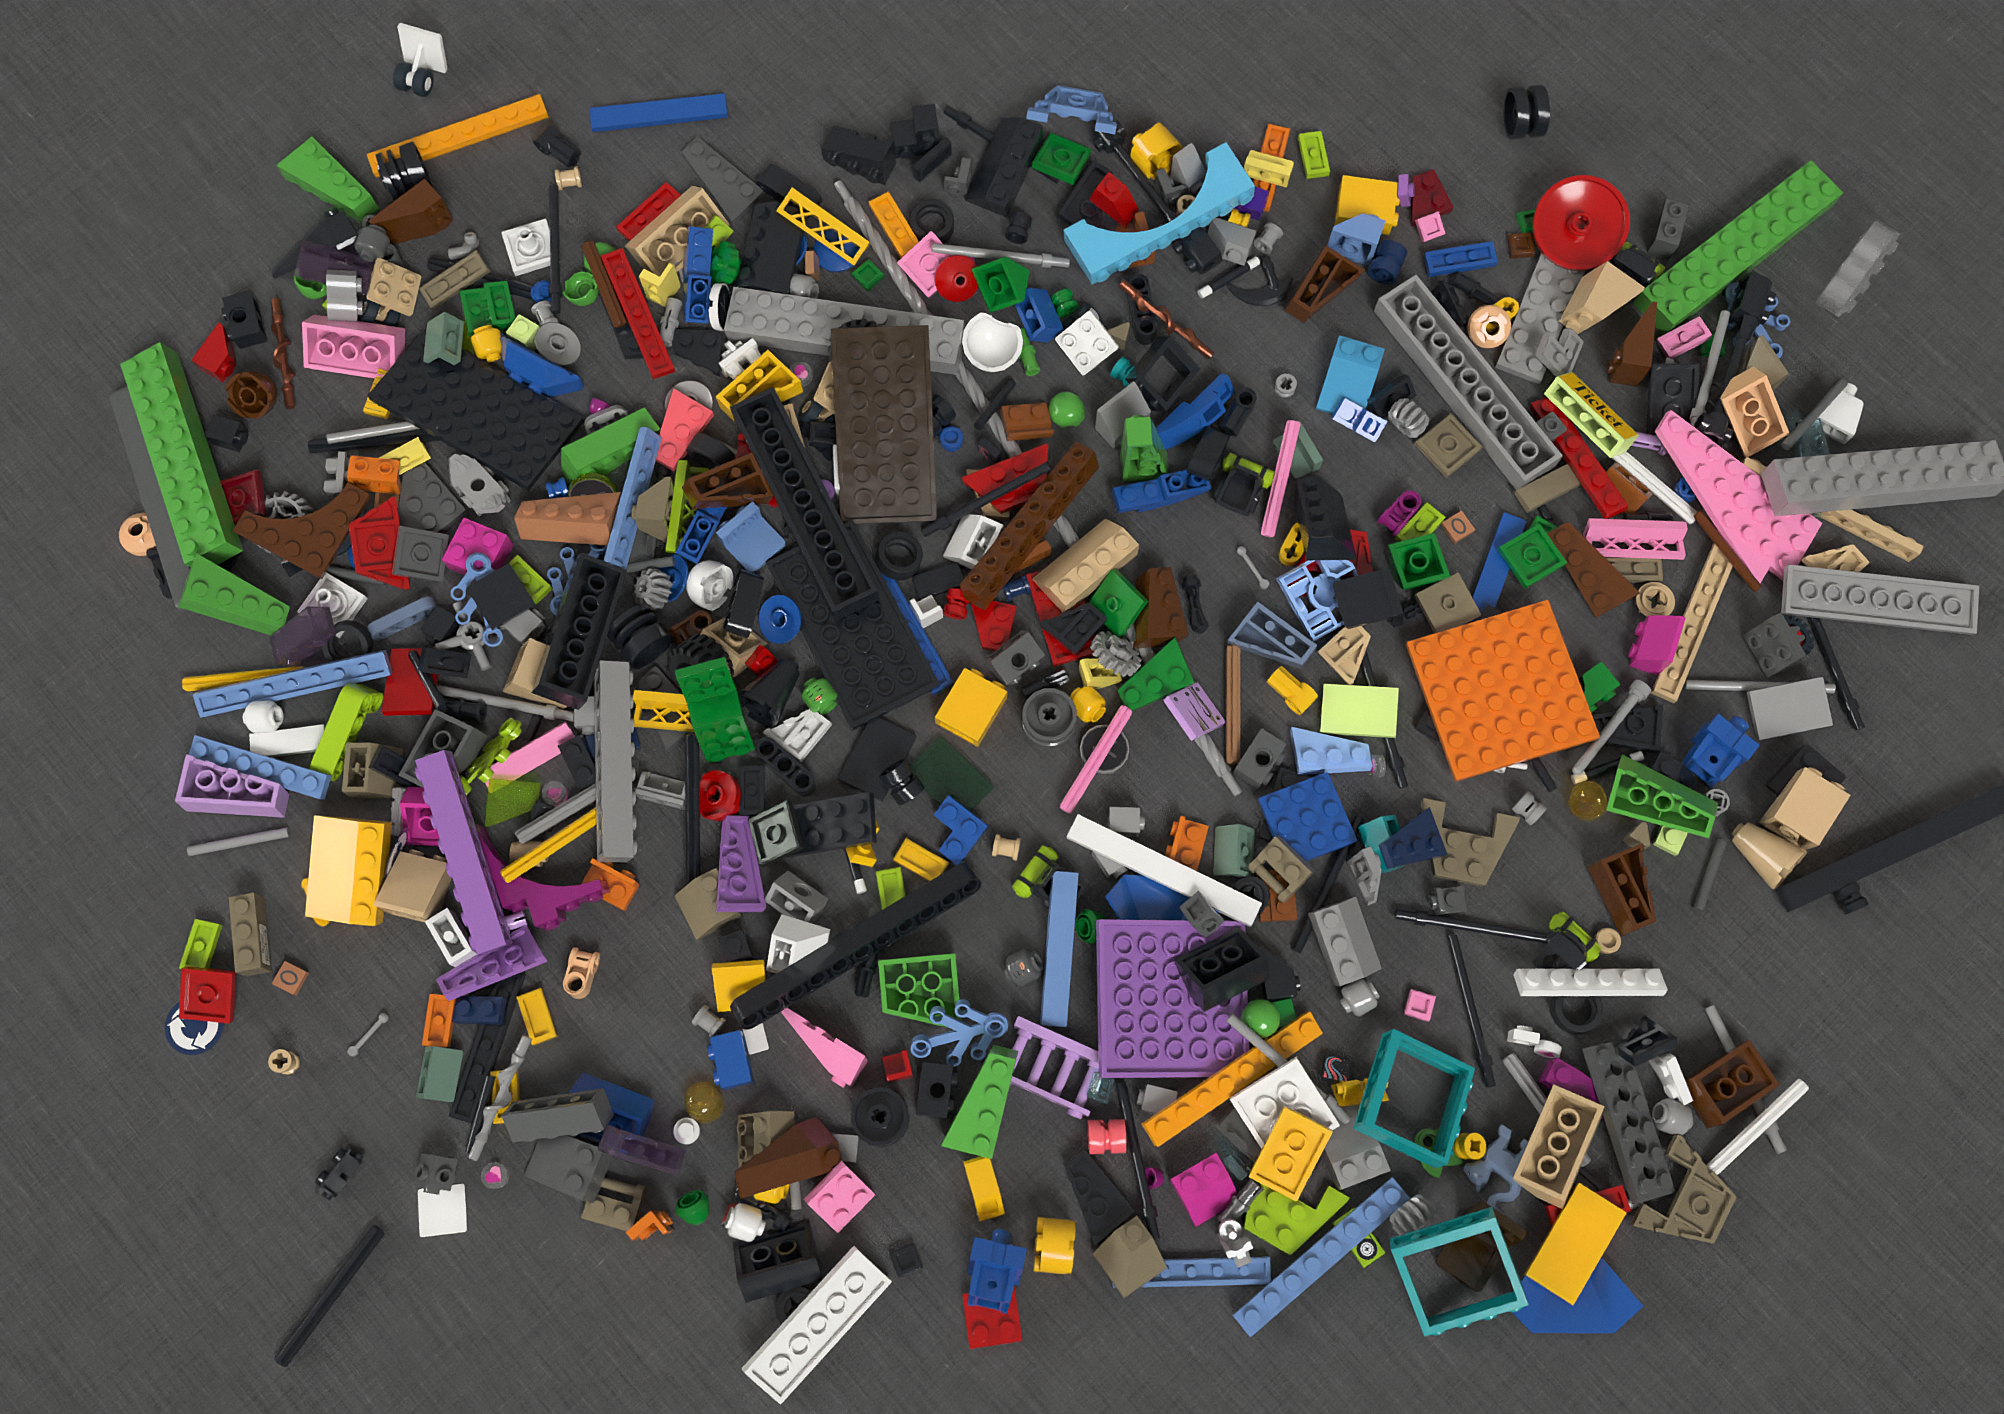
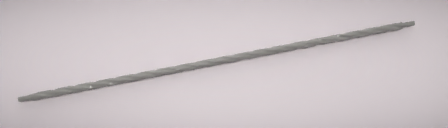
M841 180L837 181L834 186L844 200V206L854 218L865 238L870 242L874 252L890 273L893 281L909 302L914 313L932 315L927 310L923 299L915 287L908 281L905 272L897 264L898 261L890 254L879 232L871 225L869 217L859 202L851 196ZM961 359L956 377L965 387L967 394L982 414L990 404V401L983 395L980 386L970 371L964 366ZM995 412L987 422L988 426L1003 445L1009 458L1021 454L1020 447L1015 440H1006L1007 435L1004 432L1002 421L997 412ZM1061 515L1053 525L1062 535L1068 548H1070L1080 539L1068 520ZM1134 623L1125 634L1132 645L1136 640ZM1152 648L1135 649L1139 652L1144 664L1156 655ZM1205 734L1194 739L1204 752L1218 777L1223 778L1234 797L1241 794L1243 791L1230 773L1231 768L1224 762L1220 751L1210 736Z

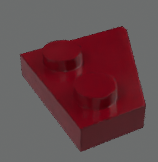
M1434 169L1413 177L1412 183L1415 186V196L1411 198L1412 218L1410 224L1412 227L1416 225V219L1439 211V215L1442 216L1452 212L1454 206Z

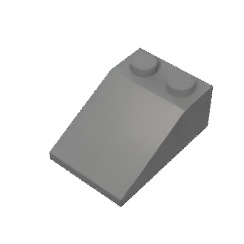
M1360 1105L1341 1107L1352 1118L1345 1125L1336 1117L1340 1126L1332 1130L1333 1133L1322 1152L1337 1190H1342L1391 1171L1379 1142L1353 1129Z

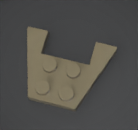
M1423 798L1421 800V807L1423 810L1430 807L1447 855L1431 859L1433 876L1484 887L1518 825L1520 817L1497 813L1491 838L1442 828L1446 802Z
M1676 1134L1673 1136L1664 1155L1688 1170L1666 1215L1660 1214L1645 1204H1640L1630 1225L1714 1244L1736 1200V1196L1716 1173L1704 1164L1698 1153L1685 1143L1686 1140L1681 1135Z

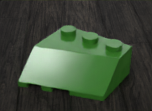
M955 953L878 960L883 1013L934 1024L930 1020V1011L935 1006H941L945 1009L947 1015L961 1021V1017L955 1014V1003L959 1000ZM935 1013L934 1016L941 1017L942 1014ZM934 1024V1025H938V1026L947 1027V1026H944V1025H942V1024Z

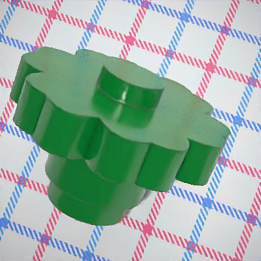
M721 241L719 247L714 248L711 254V287L716 283L727 285L731 284L732 281H737L742 259L739 258V251L735 249L734 243Z

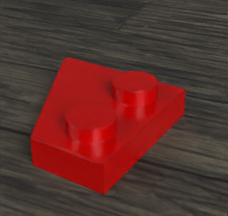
M992 601L983 610L971 603L982 649L994 652L1010 639L1017 606Z

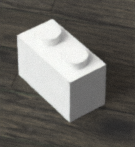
M446 908L425 921L451 966L457 967L477 955L476 951H473L470 946L469 935L456 913Z

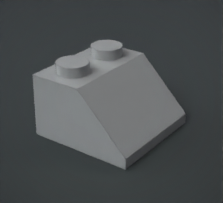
M1134 381L1097 410L1095 429L1113 449L1119 444L1122 445L1125 418H1130L1133 415L1150 417L1151 414L1142 393Z

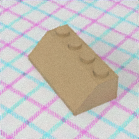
M691 186L629 241L625 247L645 270L660 277L669 263L675 266L676 272L684 267L689 226L704 228L714 215H717L726 225L729 226L730 224L703 188Z
M1104 519L1036 575L1033 581L1062 613L1073 609L1097 589L1111 569L1119 570L1138 554L1139 544L1123 527Z
M1553 1085L1513 1180L1537 1198L1563 1209L1602 1117L1604 1106Z

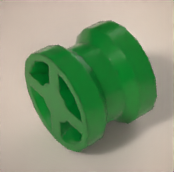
M1062 289L1051 297V301L1056 306V312L1060 318L1073 314L1079 308L1077 301L1072 298L1073 292L1071 289Z

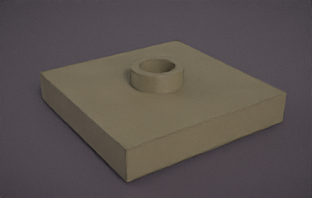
M1451 413L1420 437L1414 444L1446 479L1483 448Z
M1459 572L1414 595L1434 633L1462 626L1481 616Z

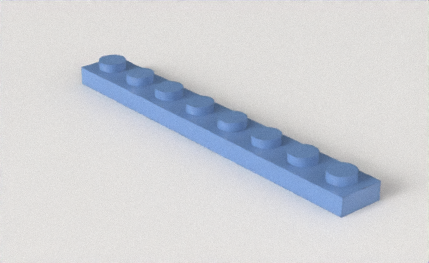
M381 650L195 692L193 698L199 716L202 718L246 708L249 703L254 701H278L345 686L348 683H358L389 676L393 671L386 650Z
M1393 1177L1388 1179L1232 1315L1247 1335L1252 1337L1410 1199Z

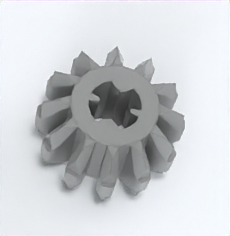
M1407 398L1399 399L1388 412V419L1391 421V424L1402 432L1403 435L1406 434L1410 438H1417L1425 431L1429 424V417L1426 415V412L1416 405L1414 401H1410Z
M655 568L643 570L641 576L637 577V583L633 585L635 587L633 596L636 597L635 603L647 604L651 610L655 611L658 608L663 609L664 602H669L668 596L672 594L670 588L673 583L670 582V576Z
M1421 1194L1415 1195L1390 1215L1389 1222L1396 1233L1403 1235L1421 1228L1434 1217L1435 1211L1429 1201Z

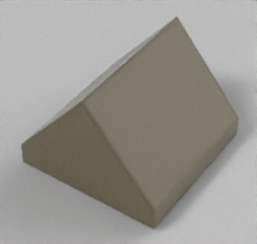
M1129 322L1108 329V333L1118 344V349L1123 351L1129 336Z
M1641 822L1635 826L1622 841L1631 847L1643 843L1644 850L1650 847L1647 823Z

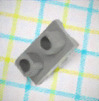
M338 452V457L326 459V471L329 474H336V480L324 481V491L327 495L338 496L348 483L347 472L350 459L346 457V452Z
M1231 1218L1222 1221L1219 1225L1217 1237L1228 1259L1233 1257L1237 1267L1251 1263L1252 1260L1248 1250L1253 1249L1241 1223L1239 1224L1237 1220Z

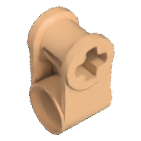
M573 947L563 980L564 990L573 998L582 999L589 994L594 974L599 965V952L592 954L579 951V948ZM582 980V987L578 991H572L571 985L573 982Z

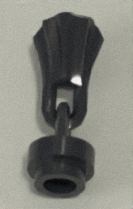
M1188 575L1182 578L1181 586L1182 590L1186 591L1187 599L1191 606L1192 631L1202 634L1209 625L1203 615L1199 600L1201 582L1197 575ZM1190 590H1195V594L1191 595ZM1197 602L1198 608H1194L1193 603Z
M738 1187L735 1189L736 1201L760 1209L762 1215H766L774 1221L773 1227L775 1229L785 1231L792 1222L793 1217L790 1216L788 1210L783 1209L780 1212L771 1203L756 1200L753 1195L740 1198ZM761 1203L766 1205L764 1210L759 1207ZM773 1212L778 1215L777 1218L772 1215Z

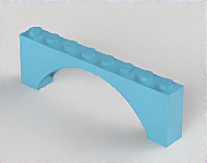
M1226 142L1206 153L1205 165L1208 169L1200 192L1191 205L1169 223L1147 231L1115 232L1089 225L1083 219L1063 230L1065 243L1091 284L1107 280L1116 271L1127 269L1131 263L1146 259L1151 252L1166 248L1175 239L1188 236L1192 230L1199 226L1205 227L1212 219L1218 216H1225L1236 206L1245 205L1252 200L1255 185Z

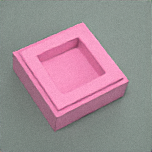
M1439 211L1415 220L1421 242L1445 234Z
M1410 989L1403 1014L1429 1022L1436 996Z

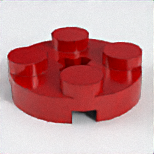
M719 770L707 772L701 777L700 814L704 818L711 821H722L726 816L734 815L739 811L741 789L736 777ZM716 790L721 793L718 801L712 798L713 795H716Z

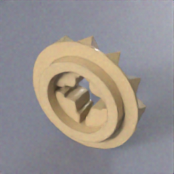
M1649 582L1638 590L1640 594L1636 596L1635 604L1639 609V613H1643L1646 617L1649 615L1668 616L1673 611L1675 598L1672 591L1666 585L1658 582ZM1656 594H1658L1657 602L1660 603V605L1657 604L1652 609V602L1648 599H1652Z

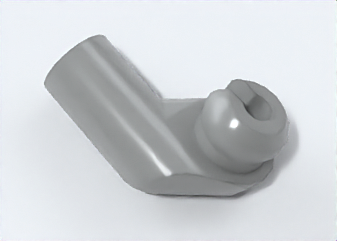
M466 233L464 235L465 242L462 246L448 248L450 260L465 258L476 250L479 246V239L475 233Z

